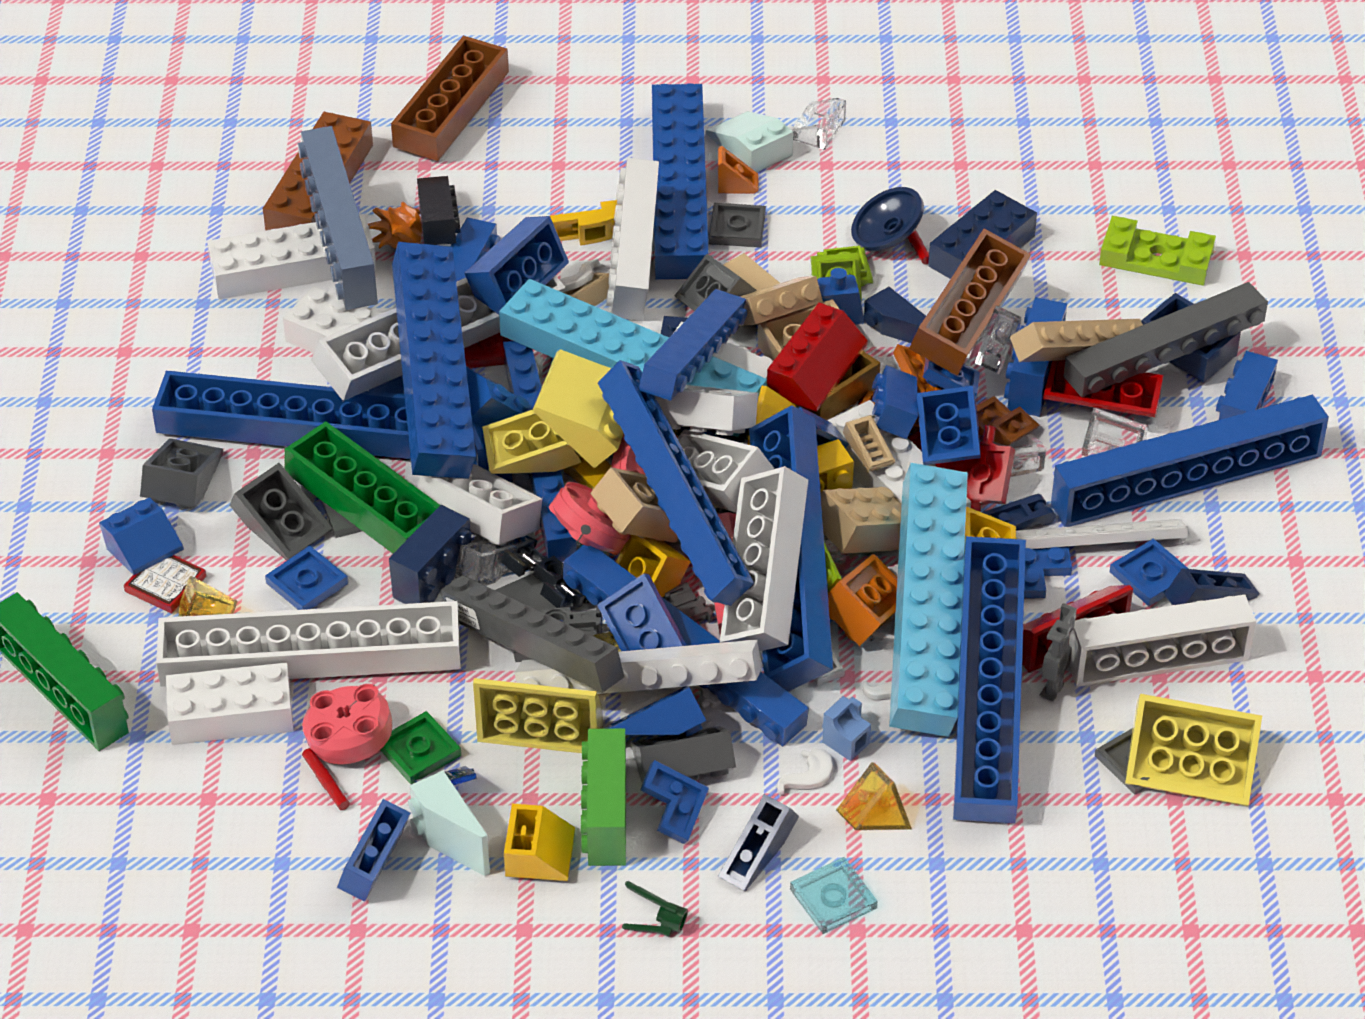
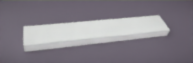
M1181 519L1016 531V539L1026 540V548L1030 549L1148 541L1153 538L1155 540L1188 538V528Z

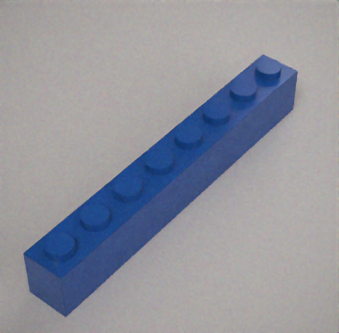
M715 289L644 364L639 390L670 401L679 392L682 393L686 384L692 382L695 374L701 372L703 365L710 362L712 355L719 352L723 343H727L731 334L734 335L738 326L744 324L747 316V309H744L746 299Z

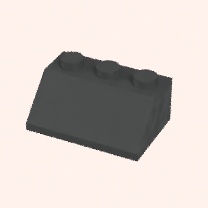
M721 726L701 729L687 737L684 733H681L679 735H668L631 742L633 755L642 782L645 779L650 764L654 760L693 780L699 779L698 774L709 772L711 777L726 775L729 773L728 769L736 767L731 733Z

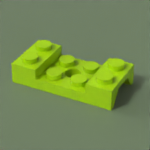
M1112 215L1102 244L1099 265L1204 286L1210 258L1214 253L1215 235L1190 231L1188 238L1138 229V220ZM1152 253H1159V254H1162V255H1161V256H1156V255H1153Z

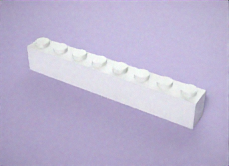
M758 640L618 652L625 677L603 693L755 681L762 669ZM533 659L522 660L515 671L516 683L596 691L597 694H603Z

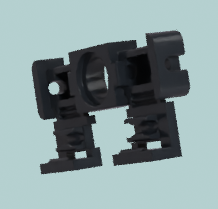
M529 539L518 544L513 554L509 550L504 551L501 563L518 577L523 576L526 570L533 571V575L544 583L540 595L556 608H563L573 603L572 607L579 608L583 602L585 604L589 603L585 595L566 584L563 579V562L555 556L544 557L533 548L535 540Z

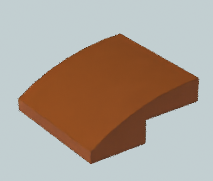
M995 396L977 405L979 435L983 436L985 425L996 427L994 442L1010 446L1036 430L1040 425L1020 406L1010 411Z

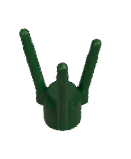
M630 881L625 882V886L629 890L660 906L656 921L660 922L661 926L624 923L622 925L624 930L660 933L668 937L672 931L681 932L687 919V908L667 902Z

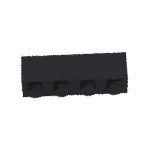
M448 176L417 178L424 244L442 245L456 243V233H461L455 186L449 185Z

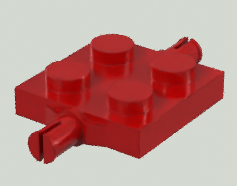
M990 425L984 426L983 439L980 442L981 458L956 461L955 465L956 471L968 473L967 498L971 501V509L981 512L982 505L989 503L1006 504L1015 456V449L1013 447L998 446L993 443L996 427Z

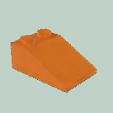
M872 554L840 580L828 593L830 619L834 620L844 630L846 636L850 640L855 641L859 646L868 640L896 613L897 576L875 554Z

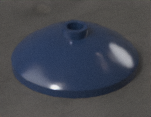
M895 187L877 194L867 201L856 214L851 227L852 238L858 246L860 245L861 248L863 247L869 251L885 250L900 244L918 227L924 212L923 199L917 191L908 187Z

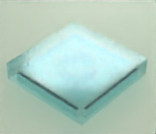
M845 857L790 882L791 892L822 934L877 909V899Z

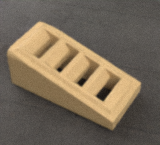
M872 415L845 423L843 434L868 472L895 463V459ZM862 433H866V434H867V435L862 436V437L859 436V434H862ZM871 440L872 442L866 445L863 444V442ZM874 448H876V449L878 450V451L871 452V453H868V452H867V450L874 449ZM878 456H882L884 458L874 462L871 459Z

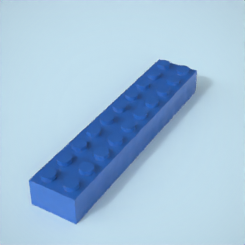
M693 83L652 84L653 161H659L654 216L655 280L688 279L705 255L708 254L702 84Z
M398 242L392 270L412 475L469 479L476 458L453 247Z
M166 370L152 407L156 433L288 447L326 421L371 455L411 459L404 394L365 391L343 401L332 387Z
M1312 394L1101 453L1091 454L1072 461H1066L1055 465L1051 506L1063 526L1071 527L1321 457L1329 416Z
M793 405L749 429L750 445L758 447L774 469L785 466L808 479L789 643L786 646L762 651L764 674L788 692L833 670L815 418Z
M966 536L953 820L1000 823L1016 822L1026 540Z

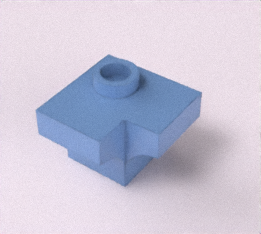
M842 696L824 713L822 743L849 761H852L870 744L871 724L861 717L862 703L854 697L848 699Z

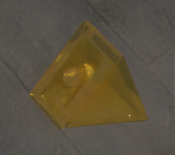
M189 577L180 601L178 617L233 614L238 601L195 577Z
M871 762L836 811L855 830H912L895 782L876 763Z

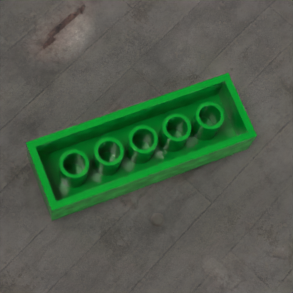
M326 421L284 449V469L293 480L392 554L440 506L432 498Z
M16 592L1 601L0 653L99 752L128 734L127 719H129V716L123 705L125 696L121 688L117 684L112 685L101 668H95L90 664L86 654L82 650L77 651L72 646L68 636L65 633L60 634L47 616L43 617L39 614L36 606L30 599L26 601Z

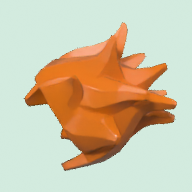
M401 202L400 207H389L388 211L376 207L372 210L381 219V221L368 223L369 229H376L382 232L372 238L374 243L380 242L379 249L389 245L396 250L398 242L423 244L420 243L422 223L419 209Z

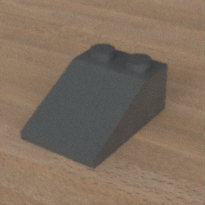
M706 254L674 296L695 311L715 289L739 297L757 290L712 256Z
M169 438L142 466L140 497H150L155 503H174L176 506L184 509L195 508L205 496L223 455V448Z
M277 463L235 492L229 505L247 528L286 561L333 529L280 463Z

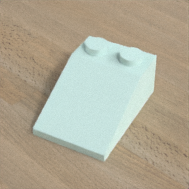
M747 111L706 130V134L720 147L726 148L755 172L793 156V131L775 117Z
M438 772L411 784V799L408 800V805L413 814V818L410 819V825L415 835H421L428 846L484 876L490 874L487 834L445 772Z

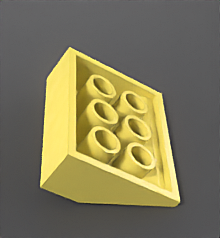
M560 349L556 352L532 411L595 468L618 450L624 434L620 425L615 422L613 418L614 413L609 404L603 399V392L598 385L599 380L611 368Z
M478 678L473 680L477 742L582 753V741H588V729H603V707L596 691Z
M1140 694L1136 704L1125 784L1249 806L1262 715ZM1142 777H1150L1148 780L1141 779Z

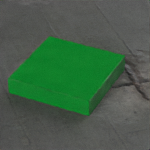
M427 711L393 729L389 740L380 749L384 756L410 784L417 782L416 780L426 777L462 756L460 746Z

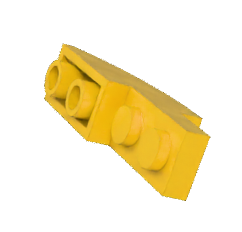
M617 200L600 202V209L550 215L560 241L579 239L580 246L612 239L615 226V207L618 204Z

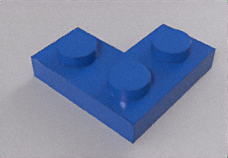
M1069 546L1038 549L1026 548L1024 599L1046 598L1044 576H1071L1072 564Z
M654 760L649 766L640 791L667 804L657 831L685 844L690 838L709 787Z

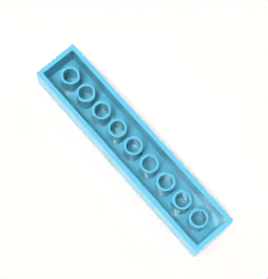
M528 279L499 311L501 336L552 358L561 349L612 368L619 360L639 366L643 372L644 364L669 339V337L532 279ZM712 356L710 362L705 363L701 372H697L692 382H688L686 385L757 392L759 397L761 385L767 386V379ZM733 433V436L739 437L741 435V433Z
M910 463L903 481L889 727L949 737L957 720L967 472Z

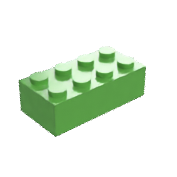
M625 728L588 729V741H582V760H588L583 761V766H581L582 784H587L582 785L581 809H587L582 810L581 815L582 853H588V866H626Z

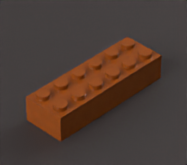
M463 35L392 121L393 147L439 161L509 73L508 49Z
M323 111L313 129L332 126L349 183H351L373 147L371 121ZM299 152L262 208L265 231L315 222V214L317 212H312L310 197L312 195H307L305 180L307 178H302L300 163H302L304 158L300 159Z
M983 229L919 326L909 349L958 376L1021 277L1031 254Z

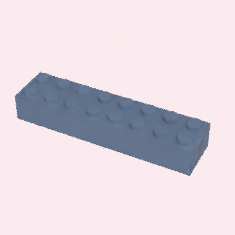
M328 126L301 131L302 142L297 143L300 159L304 158L302 163H300L301 175L303 179L307 178L305 180L307 195H312L310 197L312 212H317L315 214L317 229H322L320 231L322 247L327 246L325 248L327 264L333 265L330 266L332 281L338 282V284H335L337 299H343L346 310L378 304L374 262L333 128Z

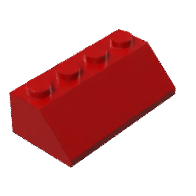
M819 302L767 368V387L791 403L817 412L868 345V340L843 310Z
M1065 360L1052 361L1043 399L1156 418L1164 375L1149 372L1137 374L1125 379L1121 383L1106 387L1097 393L1081 397L1063 377Z
M1130 585L1108 586L1100 591H1094L1075 602H1069L1067 605L1077 608L1075 620L1127 613L1131 609L1133 588ZM1061 608L1051 613H1045L1039 618L1023 624L1022 665L1029 673L1043 667L1044 656L1052 644V640L1047 639V635L1055 622L1059 620Z

